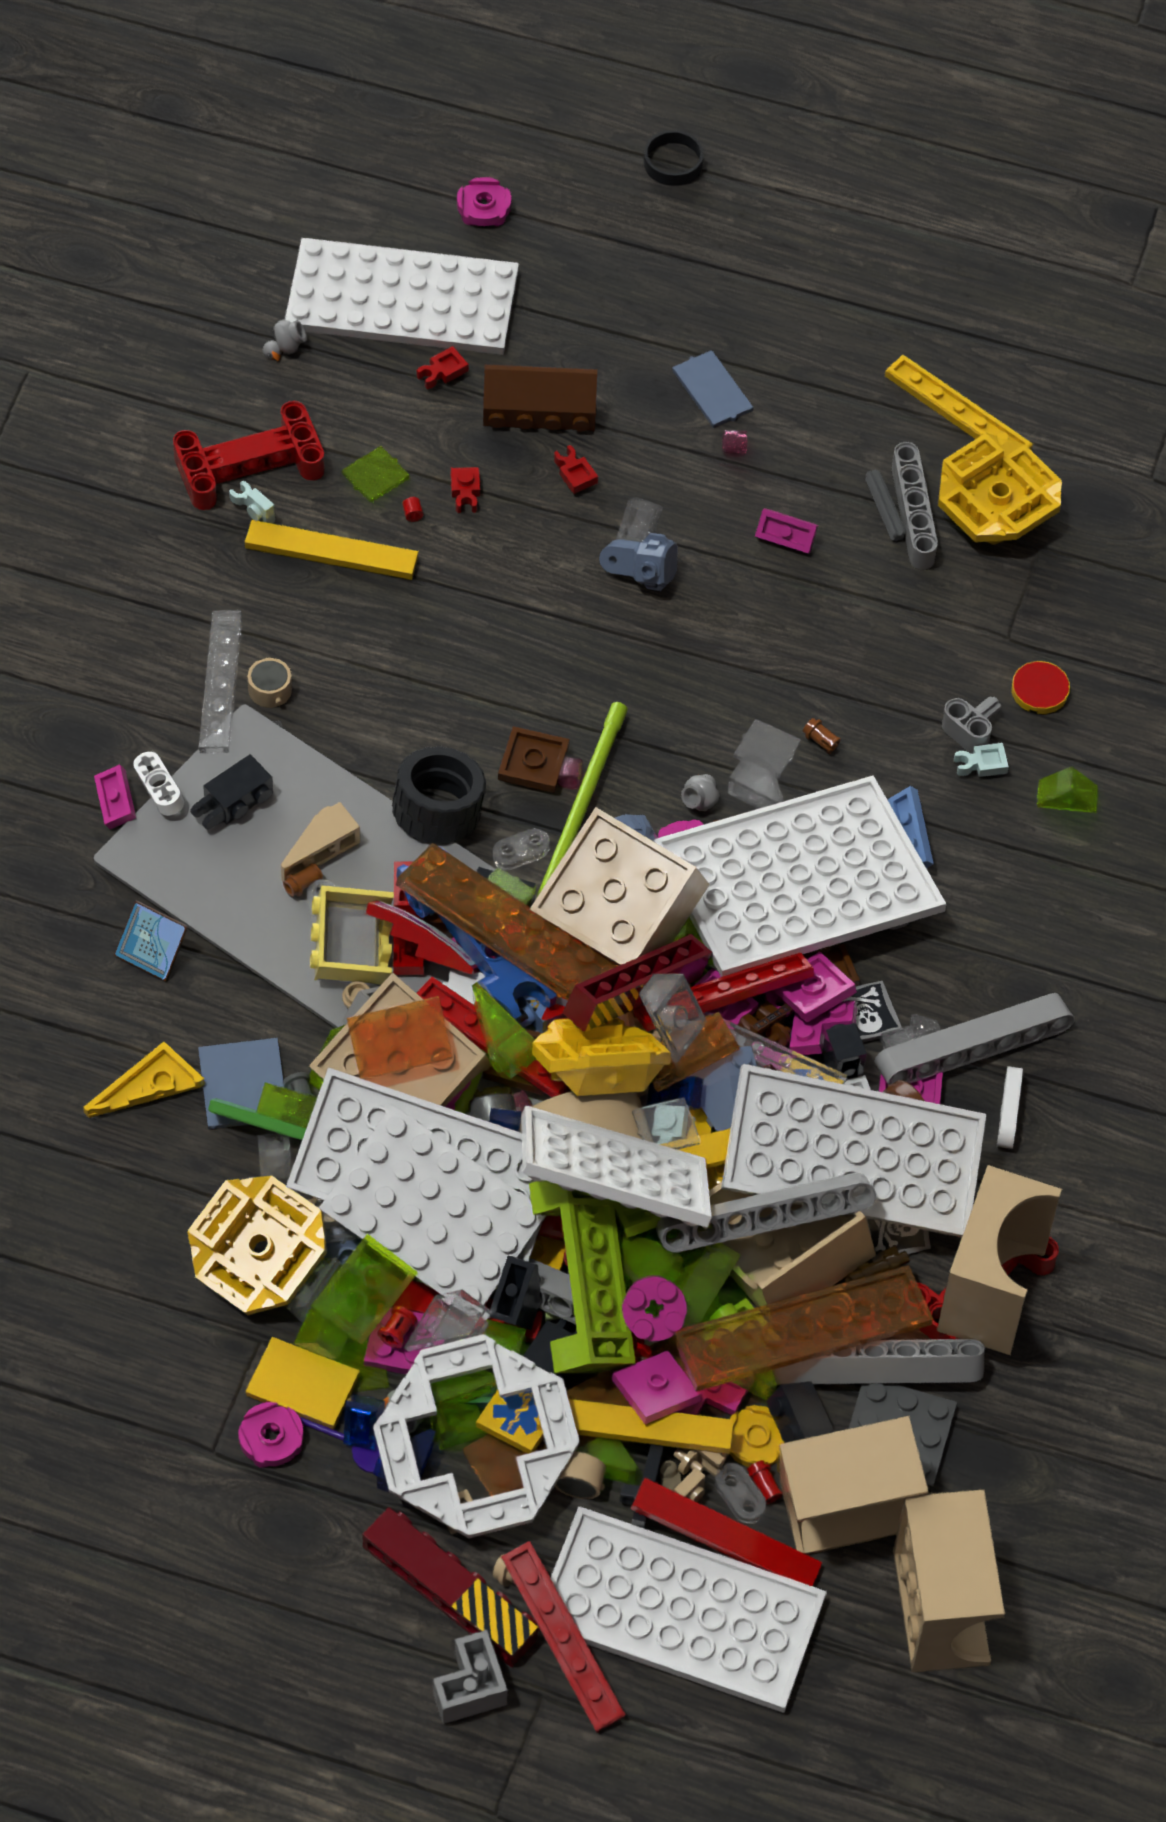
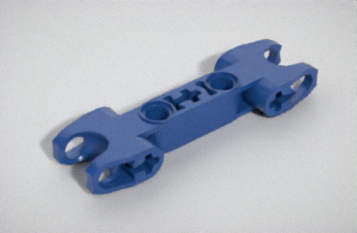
M437 846L432 849L433 854L431 857L433 865L437 870L434 874L427 876L419 875L405 864L397 868L396 877L406 895L408 904L419 917L424 918L435 912L463 950L478 966V969L484 974L485 977L477 982V988L483 1000L494 1013L499 1015L509 1025L515 1027L521 1023L520 1018L522 1016L519 1006L515 1001L516 999L523 996L534 997L543 1006L548 1008L556 1004L557 995L544 967L533 954L528 953L517 959L477 906L467 896V894L474 891L475 885L471 875L459 860L442 847Z

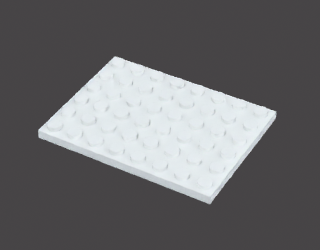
M874 776L654 840L655 843L697 867L710 884L692 911L690 918L704 945L713 952L711 959L721 977L800 952L802 954L942 913L946 910V902Z

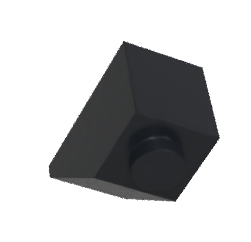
M508 1255L488 1317L532 1330L541 1302L538 1265Z

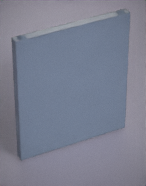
M278 1038L198 1047L201 1075L205 1081L203 1091L208 1129L249 1125L209 1112L210 1101L215 1098L288 1120Z

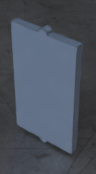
M712 350L695 358L690 357L688 361L672 367L673 373L713 428L730 420L734 422L737 417L753 411L751 403Z

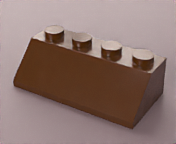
M485 365L483 426L595 431L598 369Z

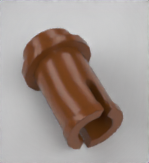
M812 718L803 728V732L806 734L805 737L813 739L829 754L838 747L841 738L824 727L822 720Z
M311 863L295 875H287L286 880L283 881V886L290 896H301L303 890L321 881L323 874L315 863Z

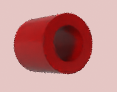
M409 497L405 499L402 505L407 521L416 522L422 519L423 511L419 498Z

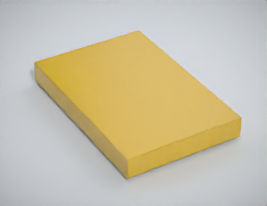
M272 1337L245 1393L246 1396L263 1403L274 1402L286 1409L289 1407L299 1417L334 1430L358 1381L360 1370Z

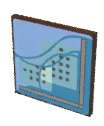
M136 900L114 956L167 981L189 926Z

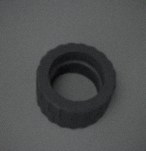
M436 746L425 747L412 752L411 755L403 759L402 764L398 768L392 801V813L396 818L397 824L407 834L414 836L418 840L433 844H449L450 842H457L464 837H468L476 829L480 820L486 790L484 772L474 759H471L464 752L457 751V749ZM424 789H441L454 794L459 799L447 802L437 801L422 795L419 791Z

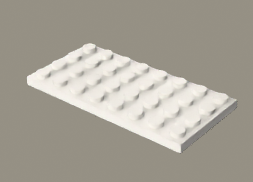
M302 238L285 320L290 322L298 320L303 325L305 332L439 348H450L453 346L456 350L504 355L519 263Z
M743 1064L740 1068L721 1189L755 1196L852 1173H860L869 1180L876 1192L874 1204L868 1209L861 1210L866 1218L962 1238L973 1208L986 1114ZM860 1186L856 1188L852 1196L862 1195L865 1187ZM829 1193L825 1195L821 1203L831 1202L835 1194ZM802 1200L794 1202V1204L803 1205L804 1203Z
M328 1067L286 1187L325 1200L392 1104L529 1200H531L529 1184L536 1181L523 1174L522 1133ZM541 1225L518 1259L529 1262Z
M580 1506L577 1509L551 1576L555 1588L586 1644L783 1713L826 1596V1591Z

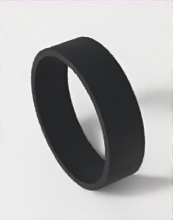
M667 130L657 133L648 140L645 146L644 168L647 174L658 183L668 186L688 184L701 173L704 155L702 145L694 136L683 131ZM677 143L692 149L697 154L699 161L690 170L680 173H669L656 168L650 162L648 155L660 145Z

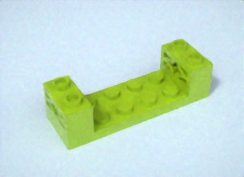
M549 1181L530 1183L529 1189L533 1215L561 1216L576 1321L577 1334L550 1341L554 1373H603L636 1364L632 1333L627 1327L622 1314V1302L626 1295L613 1200L607 1198L604 1200L597 1199L589 1193L580 1190H566L558 1184Z

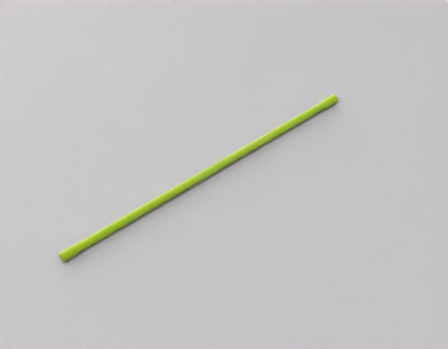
M613 702L604 722L603 731L536 898L578 834L616 735L620 731L628 708L623 703ZM530 911L524 926L530 934L514 954L517 959L531 952L542 924L532 911ZM491 1010L489 1015L502 1024L503 1019ZM483 1072L471 1080L470 1086L456 1101L455 1111L467 1113Z

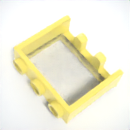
M321 885L318 897L313 896L312 914L317 915L316 923H312L311 941L316 942V948L311 950L310 968L315 969L314 980L319 978L383 984L392 973V968L388 967L392 952V944H389L392 923L366 915L365 913L368 902L379 900L391 905L394 892Z

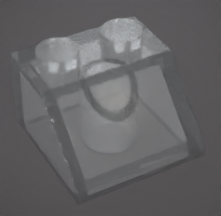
M653 974L639 995L665 1047L671 1052L672 1061L678 1062L703 1029L707 1020L684 974Z
M463 1289L436 1295L404 1346V1349L409 1352L482 1335L488 1326L486 1320L492 1311Z

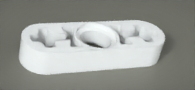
M145 752L137 756L134 760V768L159 812L170 816L181 811L184 807L183 797L159 756L155 752ZM147 766H151L154 770L149 772ZM165 780L164 784L152 787L155 782ZM169 795L171 801L167 802L164 797Z
M1007 1066L997 1147L1013 1148L1023 1068Z

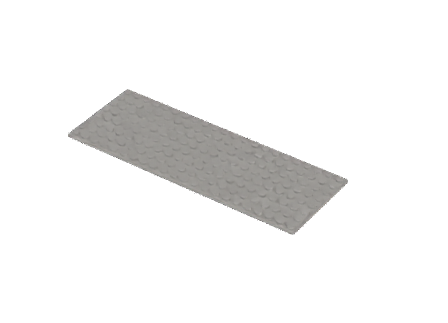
M241 705L172 775V779L184 800V807L181 811L170 816L163 815L150 798L135 813L136 818L127 821L94 855V863L179 922L189 926L188 928L339 1031L346 1025L342 1020L348 1011V1008L343 1003L342 993L352 982L319 978L314 980L315 969L310 968L311 950L316 948V942L311 941L312 923H316L317 915L312 914L313 896L318 897L321 885L394 892V862L424 861V875L434 874L437 870L433 865L431 857L433 854L432 849L437 846L442 847L459 860L470 875L475 876L478 867L499 872L455 842L433 844L418 840L414 836L407 834L397 824L396 818L393 816L392 800L248 705ZM251 754L272 776L273 794L264 803H258L249 809L242 818L234 819L227 825L221 822L217 826L206 830L202 825V821L213 810L211 809L197 818L190 812L192 806L204 797L203 785ZM169 795L164 797L167 802L171 801ZM341 802L360 826V843L318 866L323 874V879L303 890L301 896H290L286 892L281 880V863L314 816L323 808ZM328 907L327 962L374 966L375 917L366 915V911ZM486 917L488 922L494 928L498 921ZM543 923L530 952L535 957L542 956L539 949L541 942L545 939L553 940L552 945L548 948V952L551 953L556 946H559L562 953L560 957L550 959L549 963L555 962L573 986L617 967L576 940L555 929L551 930ZM389 934V944H392V952L388 967L392 968L393 972L394 942L393 936ZM424 959V975L396 976L417 993L431 977H434L441 983L443 981L449 982L450 970H459ZM365 983L370 988L381 986L379 984ZM485 1002L483 1011L489 1015L491 1009ZM683 1020L659 1028L661 1035L660 1043L662 1045L664 1030L677 1031L671 1089L659 1088L660 1076L656 1075L653 1083V1093L640 1096L651 1136L656 1106L687 1108L690 1093L683 1071L684 1066L723 1048L743 1047L746 1041L744 1035L736 1030L718 1048ZM532 1024L525 1027L526 1029L538 1032ZM762 1045L753 1050L755 1059L763 1051ZM482 1073L472 1101L489 1095H509L514 1124L507 1128L520 1132L518 1116L523 1112L525 1105L532 1107L552 1097L545 1092L539 1095L483 1079ZM471 1101L466 1114L474 1117ZM652 1137L653 1142L657 1144L660 1139Z

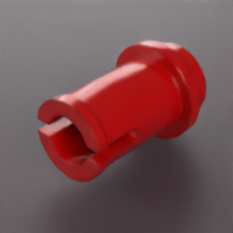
M761 1460L748 1467L747 1471L749 1474L747 1477L749 1480H753L763 1498L764 1504H769L778 1500L783 1493L770 1472L772 1467L770 1464H766L764 1460Z

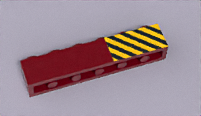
M692 934L687 935L576 984L562 1013L583 1032L591 1030L659 997L700 980L713 952Z
M388 1507L362 1534L363 1548L470 1635L487 1630L495 1655L512 1668L538 1639V1626L534 1618L526 1612L520 1613L511 1606L512 1603L509 1598L499 1591L495 1593L490 1589L484 1578L477 1572L472 1571L470 1573L462 1566L460 1559L452 1552L448 1551L445 1553L440 1549L430 1534L424 1531L420 1533L412 1526L411 1520L402 1512L396 1513Z

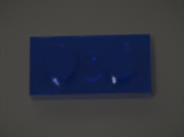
M697 1076L653 1079L649 1084L646 1109L655 1112L656 1106L699 1110L704 1079Z

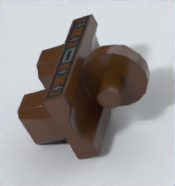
M766 1001L757 1009L755 1017L758 1020L749 1013L742 1016L737 1030L746 1037L744 1046H751L752 1051L764 1043L779 1050L787 1047L790 1043L789 1034L791 1029L786 1026L785 1017L792 1012V1008L784 1004L777 1009L769 1001Z

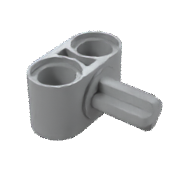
M988 697L974 708L963 699H951L945 704L942 728L946 734L965 750L973 753L974 746L989 744L992 725L988 719L1001 709V704L996 697Z

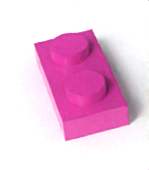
M764 508L755 537L809 554L819 525Z
M117 765L95 775L94 778L104 824L109 829H112L135 819L136 815L126 770L121 765Z

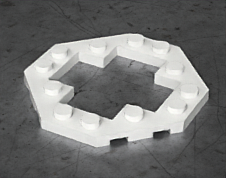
M485 1334L422 1349L414 1360V1364L408 1374L403 1378L391 1397L390 1403L382 1416L380 1415L373 1427L389 1492L467 1538L533 1522L579 1445V1437L563 1379L539 1368L534 1362L513 1350L510 1351L497 1344L495 1340ZM492 1368L500 1398L532 1391L547 1449L516 1457L523 1484L522 1489L460 1504L453 1473L420 1480L406 1422L437 1414L430 1383Z

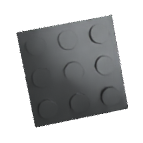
M862 1383L849 1429L909 1416L927 1488L929 1491H932L957 1402L892 1383Z

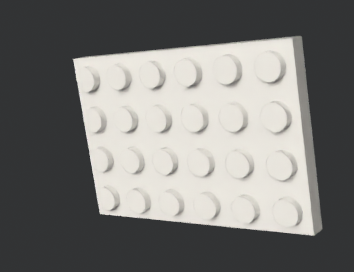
M393 1104L319 1207L324 1213L474 1318L477 1317L498 1287L507 1256L518 1258L547 1217L533 1215L531 1200Z
M525 1105L521 1116L523 1174L535 1181L556 1183L566 1190L587 1192L597 1199L604 1200L607 1198L618 1201L627 1208H642L658 1217L669 1216L676 1218L689 1226L700 1225L708 1227L712 1216L705 1158Z

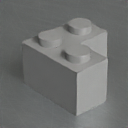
M487 1630L455 1639V1657L460 1671L433 1679V1695L443 1724L507 1705V1688Z

